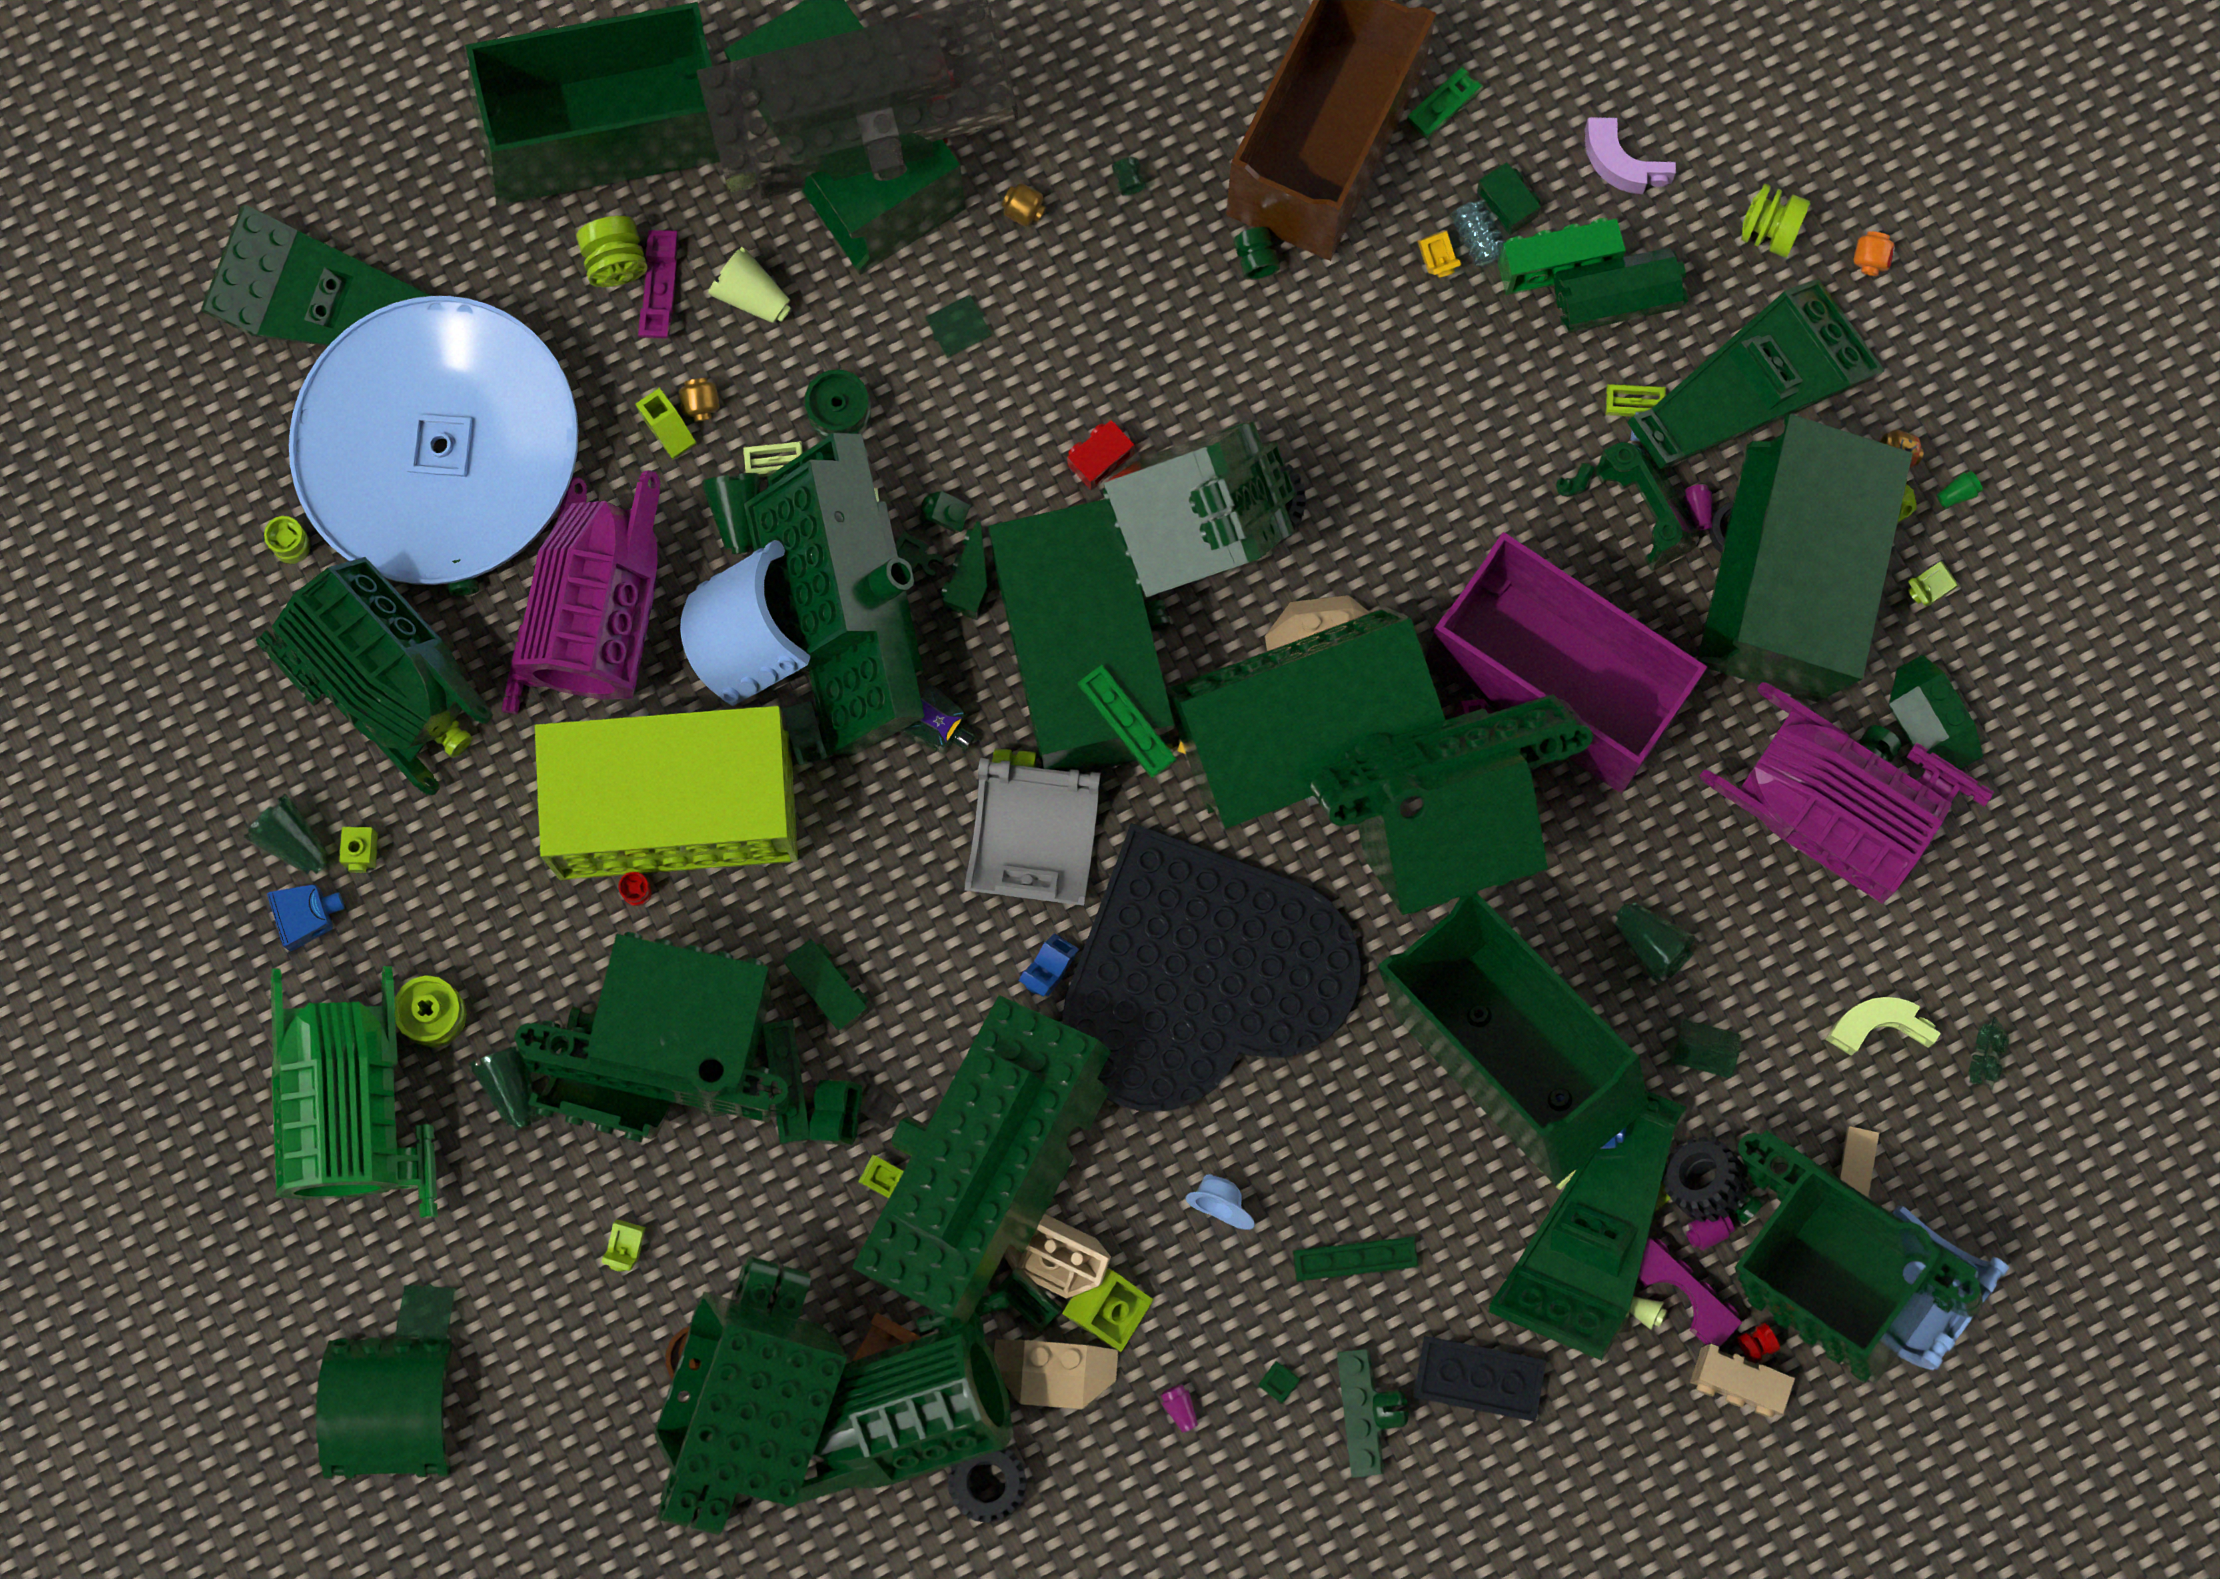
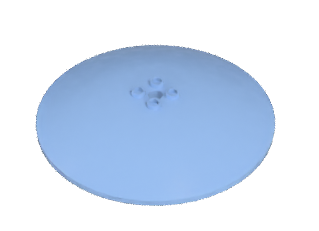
M427 296L396 302L370 313L344 330L330 343L308 373L299 392L290 425L289 458L293 483L299 501L313 526L326 542L347 560L352 561L366 557L386 579L408 584L439 585L471 579L492 571L522 552L540 535L557 512L569 488L577 458L579 435L577 411L570 385L559 362L542 340L518 319L486 303L453 296ZM438 439H446L447 448L445 451L436 453L434 451L435 442ZM459 559H461V560H460L459 562H457V563H453V562H452V561H454V560H459Z

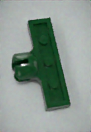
M1370 1349L1338 1352L1337 1357L1351 1478L1383 1475L1381 1431L1406 1426L1409 1411L1392 1412V1407L1408 1405L1405 1394L1399 1390L1376 1391Z

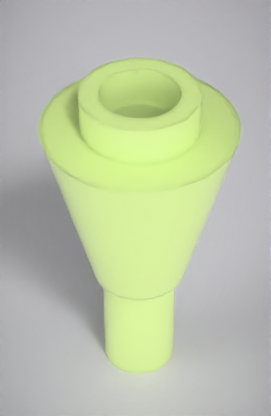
M1633 1296L1630 1313L1652 1330L1655 1325L1661 1327L1667 1310L1663 1309L1664 1302Z

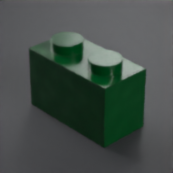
M1508 162L1479 180L1477 193L1509 235H1512L1538 217L1541 208L1539 197L1534 191L1527 189L1521 173L1516 168L1512 169Z

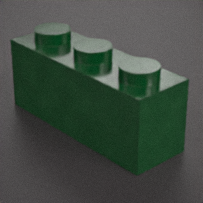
M809 939L786 957L783 963L840 1035H842L869 1013L868 1008L865 1006L869 1003V1000L859 988L853 991L848 985L847 981L851 978L840 965L835 968L828 960L832 955L824 944L820 942L816 945L812 939Z

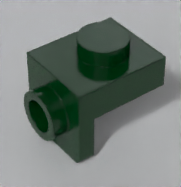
M943 491L930 493L921 503L920 510L922 513L919 520L923 522L932 521L946 529L959 533L962 531L971 505Z

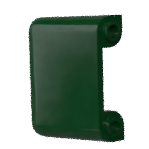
M1620 442L1605 449L1595 470L1600 482L1603 484L1607 481H1614L1619 484L1621 490L1635 484L1657 522L1652 529V551L1645 557V561L1651 571L1695 549L1699 541V532L1695 528L1690 515L1664 470L1658 468L1646 449L1628 442Z

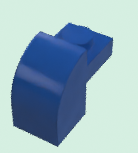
M1054 933L1043 944L1034 962L1024 970L1018 981L1023 983L1034 994H1040L1043 997L1045 995L1049 996L1067 972L1079 949Z

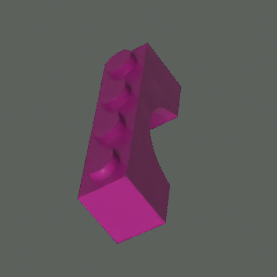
M1648 1237L1637 1282L1643 1288L1655 1283H1669L1680 1288L1689 1298L1693 1308V1321L1690 1331L1705 1345L1713 1344L1720 1348L1742 1323L1737 1318L1739 1313L1729 1303L1725 1302L1722 1304L1714 1297L1716 1292L1710 1285L1704 1281L1699 1283L1691 1276L1693 1271L1686 1263L1680 1259L1676 1262L1667 1253L1670 1250L1662 1241L1657 1238L1653 1241Z

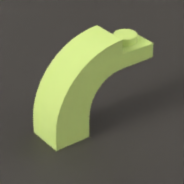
M1881 997L1862 1002L1849 1010L1835 1023L1825 1040L1849 1055H1853L1858 1051L1867 1034L1875 1028L1891 1027L1898 1029L1928 1048L1936 1042L1941 1033L1934 1029L1935 1025L1929 1020L1919 1017V1019L1915 1018L1920 1006L1900 998Z

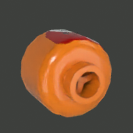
M1869 231L1867 235L1861 236L1858 239L1854 263L1862 268V274L1878 276L1879 272L1890 269L1895 245L1890 241V236L1880 232Z

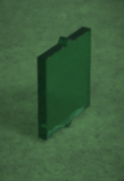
M970 294L925 316L934 334L933 340L938 341L947 359L992 336L983 319L984 313L979 312Z
M432 1284L427 1286L404 1285L395 1335L397 1337L418 1338L420 1341H423L424 1338L447 1340L455 1288L433 1287Z

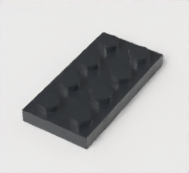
M1424 1336L1413 1398L1536 1422L1546 1360Z

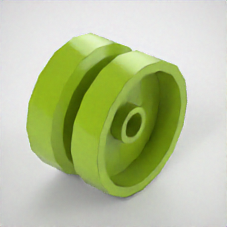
M421 976L413 978L403 985L395 996L396 1025L404 1035L420 1046L436 1048L447 1045L459 1036L465 1026L467 1011L464 1000L456 989L439 977ZM432 1009L434 1012L428 1016V1010Z

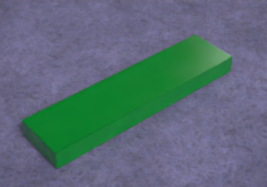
M1100 665L1078 682L1080 689L1152 780L1177 762V758L1103 665Z

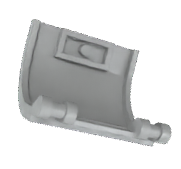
M980 758L976 819L965 879V890L1084 905L1095 835L1100 773L1091 772V775L1081 774L1079 770L1070 769V772L1011 765L1010 761L1001 760V763L990 762V759Z

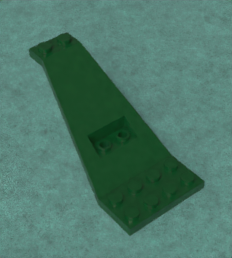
M245 204L240 208L200 311L252 336L329 346L344 330L370 313L396 302L431 295ZM327 280L332 283V290L327 289ZM316 307L322 309L323 314L321 317L316 314Z
M1817 278L1780 294L1653 408L1634 415L1627 423L1649 453L1653 462L1661 470L1877 378L1885 370Z

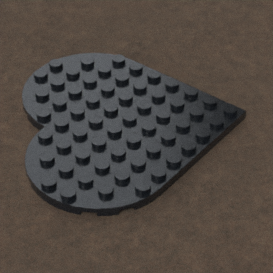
M1131 823L1069 986L1063 1009V1024L1098 1039L1111 1051L1097 1078L1110 1090L1106 1097L1107 1100L1121 1107L1141 1112H1167L1181 1109L1211 1093L1228 1075L1238 1054L1261 1059L1286 1058L1309 1051L1328 1039L1349 1014L1359 988L1361 963L1356 939L1347 920L1343 918L1327 898L1315 890L1292 880Z

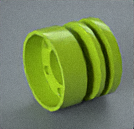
M1764 183L1762 189L1753 198L1744 219L1741 241L1747 243L1752 231L1759 234L1754 246L1759 247L1766 236L1770 237L1769 252L1787 258L1811 201L1792 195L1786 205L1780 204L1782 190L1777 189L1772 201L1767 199L1771 186Z
M609 216L594 220L578 230L576 237L581 254L586 258L584 266L586 271H588L587 277L591 285L596 287L619 286L636 280L645 274L648 267L645 257H643V249L638 245L640 238L634 219L628 216Z

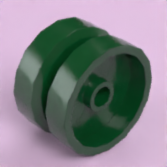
M828 370L819 374L809 383L805 393V409L813 431L822 439H825L832 433L862 434L867 429L871 420V404L864 383L855 374L845 370Z

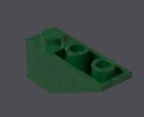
M976 521L974 528H968L965 534L963 544L966 547L962 555L957 554L952 566V571L955 573L951 582H945L941 591V597L944 598V608L978 620L988 596L981 522Z

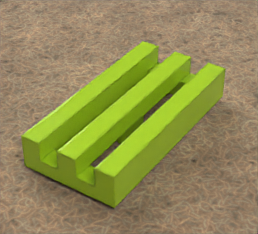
M1607 384L1606 415L1633 417L1635 412L1649 410L1651 408L1618 407L1613 405L1654 407L1666 396V387ZM1613 393L1659 396V399L1613 397Z

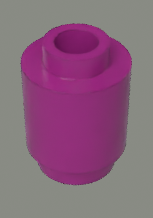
M1720 1215L1718 1216V1221L1711 1222L1708 1218L1705 1222L1696 1219L1688 1223L1689 1230L1686 1231V1236L1693 1248L1699 1247L1700 1250L1704 1251L1728 1239L1729 1234L1734 1232V1226L1729 1216L1723 1218Z

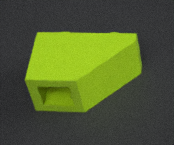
M660 387L636 403L640 416L672 460L697 444Z

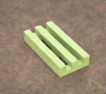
M802 442L743 447L745 472L759 473L760 477L771 475L784 465L753 469L751 467L789 463L803 453ZM796 451L797 455L750 459L752 455Z

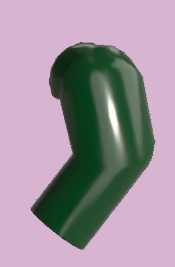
M1581 463L1576 477L1566 479L1561 477L1557 480L1556 488L1558 493L1564 497L1583 493L1595 468L1590 464Z

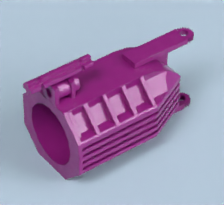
M647 470L641 473L640 479H638L639 482H637L632 509L626 510L607 501L586 503V491L588 489H586L585 480L580 477L571 478L569 488L560 505L557 523L538 551L523 625H520L517 640L519 641L515 644L505 691L507 697H504L502 712L518 715L519 698L522 696L524 685L529 687H549L559 692L600 700L633 699L656 589L658 558L653 524L660 495L659 488L661 487V480L656 472ZM649 479L651 480V487L648 486ZM575 485H577V487H578V493H577V494L575 493V490H574Z
M1761 682L1757 688L1758 693L1789 713V715L1745 779L1741 788L1738 789L1708 770H1703L1699 776L1712 789L1762 820L1778 837L1881 904L1896 892L1915 866L1943 823L1952 805L1951 802L1958 791L1968 797L1970 795L1973 796L1972 800L1983 807L1986 806L1994 793L1984 785L1981 787L1977 785L1978 781L1933 752L1931 754L1927 753L1928 749L1917 742L1910 750L1907 758L1916 764L1922 763V768L1926 770L1919 780L1916 781L1848 737L1849 734L1784 692L1764 682Z

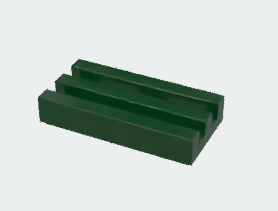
M1018 1266L996 1289L997 1292L1004 1290L1009 1303L1040 1333L1062 1310ZM1009 1285L1022 1297V1300L1008 1287ZM1029 1306H1032L1044 1318V1320H1042Z

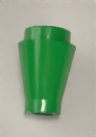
M1973 471L1962 472L1936 496L1941 506L1947 509L1950 506L1978 497V493L1983 491V487Z

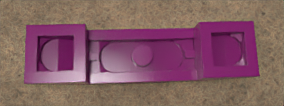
M648 230L646 249L648 269L646 270L643 309L641 308L638 330V336L641 338L668 339L675 297L678 249L677 231Z

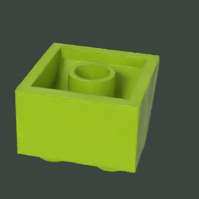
M1107 1268L1102 1284L1073 1296L1062 1314L1092 1335L1122 1352L1153 1302V1299L1118 1273Z

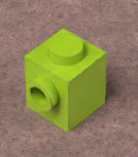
M342 827L339 862L352 873H366V869H376L378 833L371 827Z

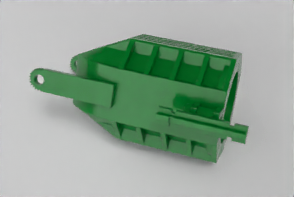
M383 966L382 1006H364L360 1002L308 1003L304 1008L284 1009L280 968H272L270 980L273 1037L271 1077L276 1197L300 1200L353 1198L386 1193L392 1189L418 1188V1199L422 1200V1203L419 1204V1218L438 1217L437 1203H434V1199H437L434 1143H431V1139H434V1126L429 1124L415 1126L416 1140H419L416 1148H397L393 1068L397 1065L392 966Z

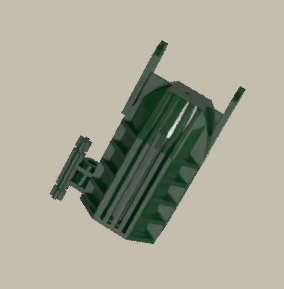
M366 557L327 567L293 594L272 625L276 639L269 631H264L255 640L299 691L304 693L313 706L323 700L326 695L354 727L377 744L420 792L429 796H433L438 792L440 784L417 757L424 745L430 740L443 736L462 709L473 720L482 724L488 723L493 716L492 709H489L487 703L463 678L459 665L446 644Z
M1004 1290L992 1293L989 1298L987 1295L981 1297L966 1324L959 1325L936 1312L933 1314L934 1316L928 1314L919 1317L916 1323L921 1335L934 1332L937 1328L939 1333L853 1360L844 1365L812 1456L816 1461L817 1476L803 1481L795 1504L811 1501L851 1487L866 1489L889 1486L1007 1447L1013 1437L1008 1392L993 1351L985 1342L983 1321L980 1319V1316L989 1314L992 1310L998 1311L1008 1308L1009 1300Z

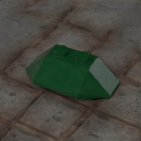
M1924 655L1898 667L1895 672L1888 706L1912 747L1917 742L1928 749L1927 753L1931 754L1933 752L1959 770L1981 759L1983 752L1976 725L1945 672Z

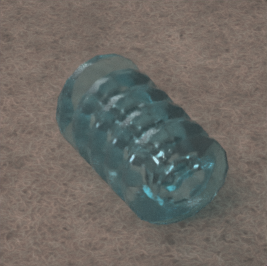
M1482 200L1467 203L1450 215L1451 218H1455L1453 221L1454 226L1460 228L1459 235L1465 238V246L1470 248V256L1476 257L1474 260L1476 266H1484L1497 260L1500 257V249L1503 243H1505L1504 240L1495 241L1500 235L1499 230L1490 232V229L1495 225L1494 220L1484 221L1490 215V212L1488 210L1479 211L1485 204Z

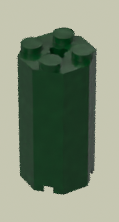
M1670 247L1557 271L1556 277L1553 280L1556 305L1565 314L1560 316V320L1567 333L1674 311L1688 304L1687 292L1682 285V279L1686 278L1685 266L1683 261L1678 262L1675 250H1671Z

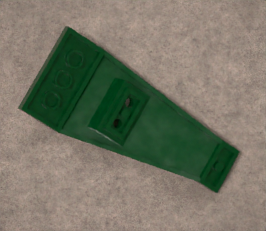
M1646 1091L1649 1108L1626 1127L1624 1142H1619L1617 1148L1599 1149L1576 1169L1520 1259L1489 1304V1313L1600 1361L1604 1359L1628 1320L1673 1134L1686 1116L1687 1106Z

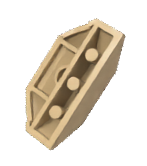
M1349 595L1290 602L1265 635L1267 651L1370 612Z
M1044 1214L1024 1254L1010 1244L1004 1253L1012 1270L1018 1266L1036 1284L1066 1299L1100 1286L1111 1256L1096 1238Z
M995 1340L994 1357L1004 1384L1020 1404L1083 1409L1116 1382L1118 1350L1088 1345L1029 1340Z

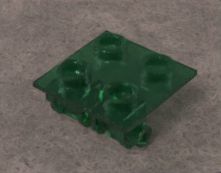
M1993 1017L1991 1025L1983 1024L1982 1029L1978 1030L1975 1044L1979 1046H1974V1050L1983 1053L1984 1056L1972 1055V1059L1975 1061H1971L1967 1074L1970 1077L1969 1083L1981 1085L1982 1081H1984L1990 1090H1993L1994 1082H1999L2001 1078L2002 1064H1999L2001 1054L2006 1053L2009 1045V1035H2006L2007 1032L1996 1017Z

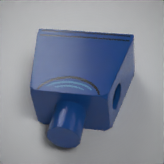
M307 885L267 893L283 947L289 951L296 950L332 930L333 924L329 914L345 909L339 892L324 897L317 885Z

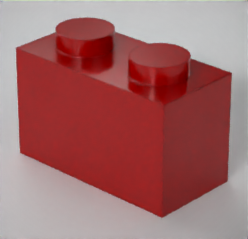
M1112 420L1105 425L1101 423L1096 426L1090 433L1091 437L1084 443H1076L1068 452V467L1090 490L1095 488L1135 454L1133 442Z

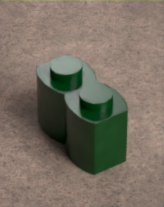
M819 1081L814 1093L815 1111L809 1124L810 1139L812 1141L831 1145L854 1144L858 1130L857 1114L862 1104V1085L851 1081Z

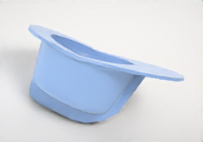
M1208 1174L1204 1177L1197 1192L1186 1195V1202L1190 1206L1201 1212L1213 1215L1227 1224L1244 1230H1250L1255 1226L1252 1217L1241 1209L1242 1195L1240 1190L1233 1182Z

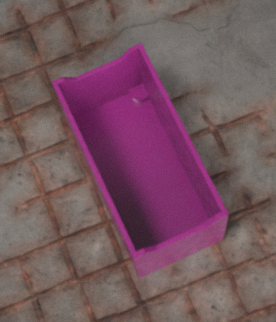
M1502 532L1479 569L1435 627L1425 658L1428 665L1479 699H1484L1488 705L1497 711L1552 694L1558 699L1568 702L1591 729L1593 734L1591 744L1585 750L1571 755L1569 759L1621 794L1680 711L1707 666L1505 532Z

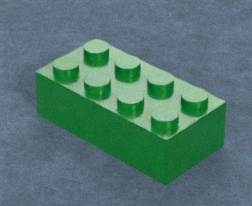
M1599 218L1588 225L1571 224L1564 227L1563 230L1556 232L1543 230L1528 238H1523V236L1512 237L1503 243L1498 267L1507 296L1553 286V280L1556 277L1557 271L1622 258L1626 250L1617 218L1611 220Z

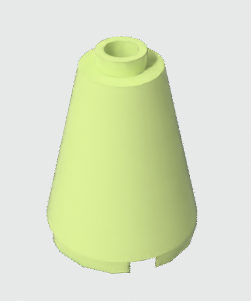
M741 247L740 250L738 249L721 270V275L718 278L720 281L718 283L714 281L708 291V294L771 323H774L776 320L782 322L791 310V307L788 306L790 299L744 247Z

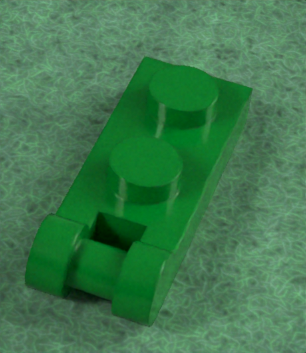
M1464 67L1458 69L1407 116V121L1426 140L1482 91L1484 86L1478 80L1474 81L1469 77L1470 73ZM1461 84L1465 90L1461 92L1456 86Z

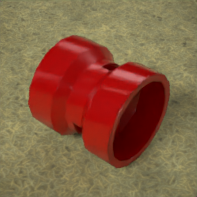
M629 872L621 877L618 885L619 893L628 904L639 907L650 900L652 888L644 875L639 872Z
M1765 1322L1757 1326L1753 1333H1744L1737 1337L1744 1355L1749 1362L1754 1364L1762 1360L1763 1355L1767 1353L1773 1354L1780 1350L1776 1336Z

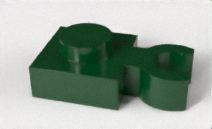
M903 531L896 542L898 557L903 558L911 565L913 573L920 566L928 577L935 578L937 576L936 572L929 568V565L932 562H937L943 566L944 559L938 554H926L929 550V545Z

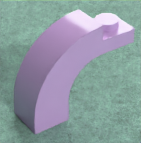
M1588 118L1585 127L1587 155L1596 172L1605 181L1620 190L1635 194H1643L1647 184H1651L1654 187L1672 184L1676 174V162H1645L1636 160L1627 155L1619 144L1617 118Z

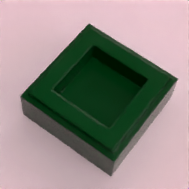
M1275 1361L1257 1386L1280 1404H1283L1300 1381V1378Z

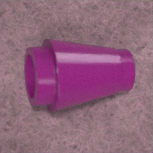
M1704 484L1687 488L1683 500L1697 530L1711 528L1713 525L1712 492Z
M1183 1384L1173 1386L1160 1394L1163 1399L1161 1404L1182 1433L1199 1425L1196 1420L1189 1389L1185 1390Z

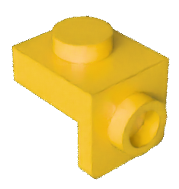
M1443 230L1417 240L1428 273L1438 274V277L1441 278L1455 272L1454 268L1461 266L1460 259L1455 257L1447 231Z

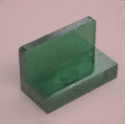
M1682 1019L1679 1038L1672 1056V1063L1731 1079L1739 1057L1741 1035Z

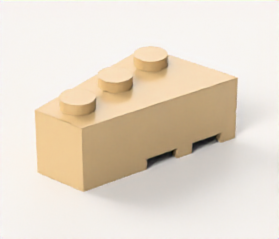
M1713 1344L1701 1348L1690 1380L1691 1384L1697 1385L1696 1391L1713 1397L1715 1392L1727 1396L1725 1401L1738 1407H1744L1746 1403L1756 1407L1755 1412L1768 1418H1773L1774 1414L1781 1415L1784 1413L1795 1378L1764 1365H1757L1744 1360L1745 1357L1734 1354L1732 1356L1721 1352L1719 1347Z

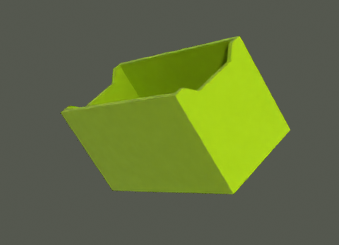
M779 706L535 725L540 856L559 880L620 876L629 872L646 874L798 862L791 739L789 732L783 729Z

